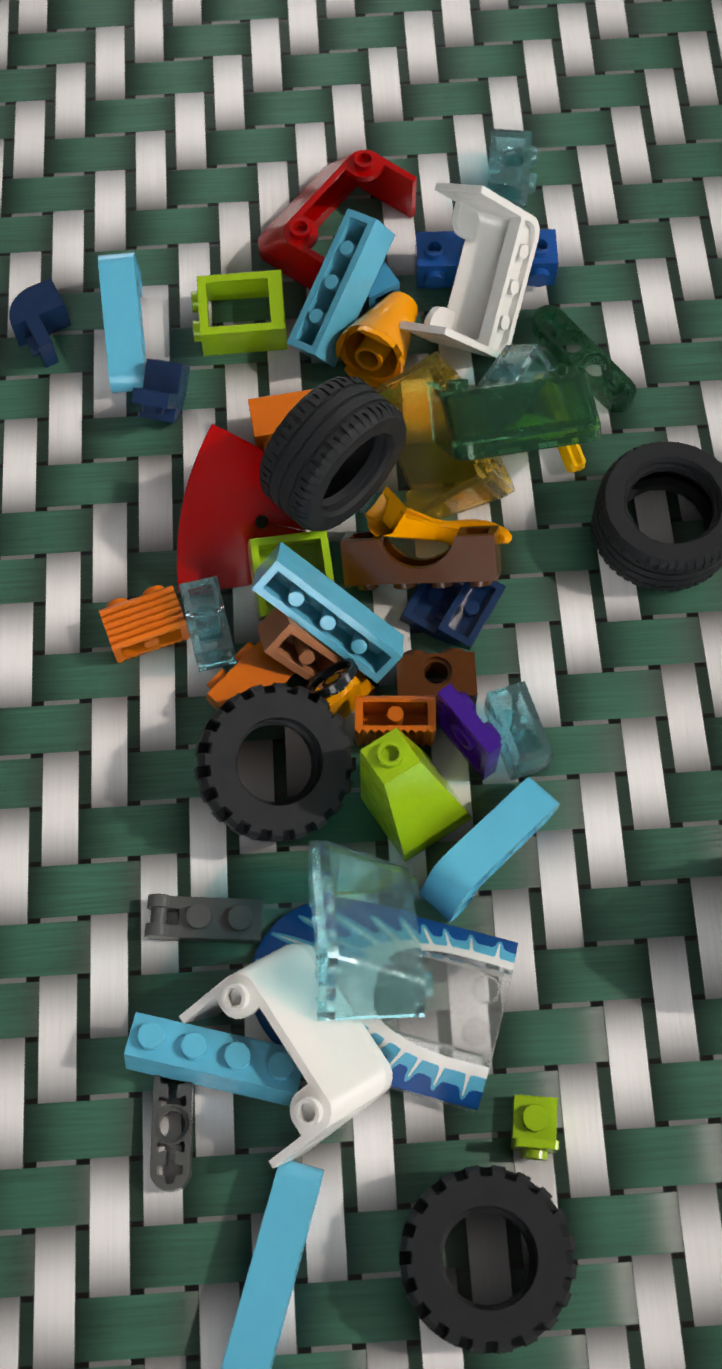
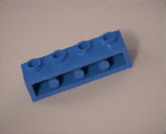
M540 229L539 240L526 286L542 287L545 285H555L558 269L556 229ZM454 231L416 232V288L439 289L453 287L465 239L459 237Z

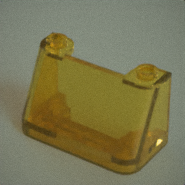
M437 351L375 389L402 412L407 429L406 440L397 461L410 488L406 492L407 501L403 503L406 508L441 520L500 500L515 492L512 480L465 382Z

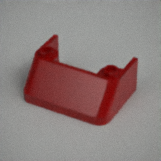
M358 150L326 165L259 236L258 249L261 259L311 290L325 257L312 250V247L318 241V228L356 187H359L407 217L412 218L415 215L417 177L371 150Z

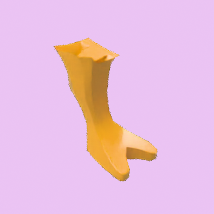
M387 486L375 504L365 513L368 528L375 536L448 543L450 546H452L455 535L460 527L498 525L494 522L480 519L445 521L432 518L406 508L402 501ZM499 525L500 544H509L512 540L511 533L507 528Z

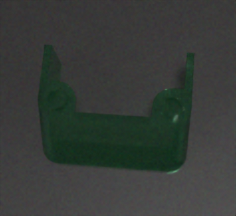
M563 362L555 365L556 371L548 373L546 378L479 388L475 385H468V379L445 381V387H441L434 381L427 382L432 441L454 460H477L597 441L602 438L601 421L587 371L579 367L578 363Z

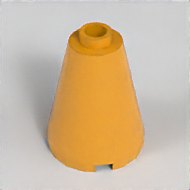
M398 291L391 292L341 333L336 342L335 354L337 359L341 356L346 364L344 370L350 377H359L372 388H380L381 384L390 383L389 386L395 384L402 375L412 333L400 329V322L415 323L418 314L417 304L409 295Z

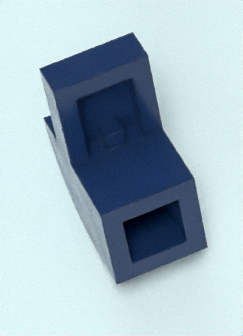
M49 278L19 293L13 300L9 310L10 323L19 347L27 344L32 356L40 355L46 368L59 363L49 334L71 326L65 304L52 279Z
M147 358L143 388H133L131 403L140 404L139 417L175 423L180 417L185 401L191 365Z

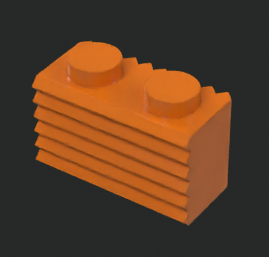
M161 585L152 586L146 589L142 596L130 600L117 598L110 601L106 608L98 610L118 663L190 638L186 620L172 585L165 588Z
M355 696V742L359 747L363 743L366 746L396 727L416 745L420 744L423 747L428 744L431 747L435 744L436 696Z

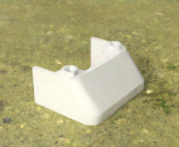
M436 182L435 190L456 202L451 215V223L454 232L459 237L465 239L448 307H433L427 314L424 324L401 321L399 328L433 343L486 357L502 358L507 354L511 346L539 240L540 228L538 220L535 216L483 185Z
M304 943L285 945L229 975L179 1016L183 1024L214 1017L222 1011L231 1018L242 1019L253 1015L260 1009L308 1084L293 1096L290 1103V1116L301 1136L269 1160L273 1169L306 1154L382 1096L389 1089L393 1077L389 1062L314 949Z

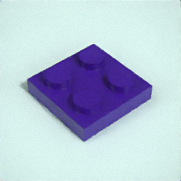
M450 683L437 694L436 724L481 779L484 780L496 771L502 747L500 743L502 741L501 736L490 722L484 723L475 713L476 707L471 698L463 691L458 693Z

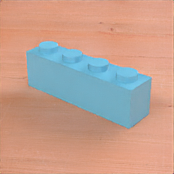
M349 208L347 209L287 341V344L306 356L334 368L338 361L335 354L336 342L341 333L357 320L395 237V234L378 219Z
M280 542L257 568L252 585L253 591L344 659L352 658L357 664L358 669L376 683L403 657L404 635L284 543Z
M139 1012L135 1013L124 1051L126 1069L150 1075H159L163 1078L181 1082L188 1081L194 1085L290 1106L293 1096L298 1092L302 1075L283 1045L187 1023L183 1024V1022Z

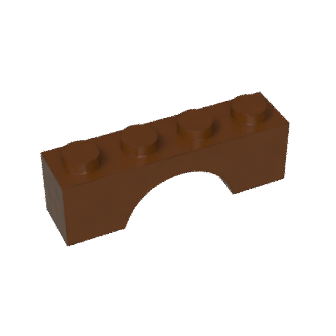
M499 525L460 527L455 535L452 546L442 554L430 558L410 556L398 549L388 536H375L370 531H348L340 540L344 586H356L358 590H373L378 588L379 585L393 584L395 589H410L415 587L417 583H431V586L434 588H446L453 586L454 582H469L470 586L483 587L491 585L492 581H497L502 571Z

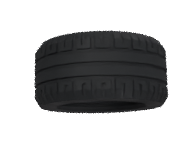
M338 376L323 382L305 395L288 412L269 440L259 468L263 493L303 529L326 531L340 525L369 501L394 468L406 440L407 429L402 412L359 377Z
M665 441L637 446L633 450L625 452L618 460L614 461L601 481L591 519L596 549L599 550L600 556L604 558V562L610 565L609 568L616 571V574L622 576L624 580L631 581L634 585L649 588V590L653 591L667 590L673 592L674 590H683V588L689 589L711 578L722 566V463L710 453L695 446ZM666 490L682 495L693 503L701 514L705 532L700 537L686 543L667 544L651 539L637 529L628 514L627 504L635 496L647 491Z

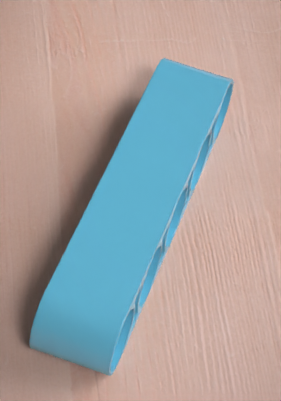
M293 1160L278 1166L221 1369H272L320 1191L324 1169Z

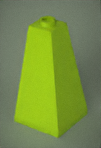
M397 727L360 750L361 799L404 862H407L472 820V816L427 753Z

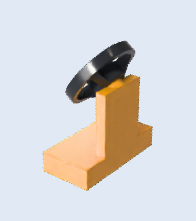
M352 658L343 659L328 666L317 674L306 688L310 690L309 695L314 700L319 696L330 703L328 708L333 714L339 712L343 719L355 711V696H373L375 694V687L358 670V666ZM321 683H322L323 689H319V688H318V686H319Z

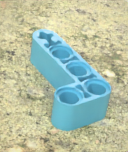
M134 252L98 255L110 388L112 393L133 391V388H143L146 368L140 297H143L140 268Z
M530 777L526 778L437 862L428 875L419 895L451 923L472 901L478 889L551 818L560 803Z

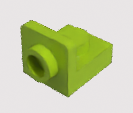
M513 1095L511 1150L521 1151V1159L547 1161L548 1153L554 1154L559 1150V1141H557L558 1098Z

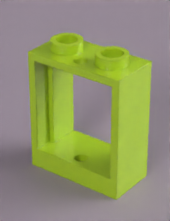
M281 270L196 276L197 291H191V303L193 313H199V320H193L194 341L201 342L203 356L288 350ZM269 297L271 322L210 327L209 301Z

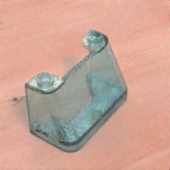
M309 840L307 900L308 906L312 908L316 956L315 978H317L318 983L316 998L317 1021L424 1017L426 998H433L434 983L432 971L424 970L414 901L418 900L417 876H410L407 867L328 840Z

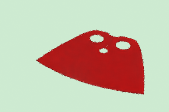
M214 424L211 425L199 449L182 503L177 539V579L179 592L211 591L252 585L247 551L249 539L302 533L307 530L292 520L263 493L259 468L264 451ZM260 515L266 516L268 523H270L264 529H260L255 525V520Z

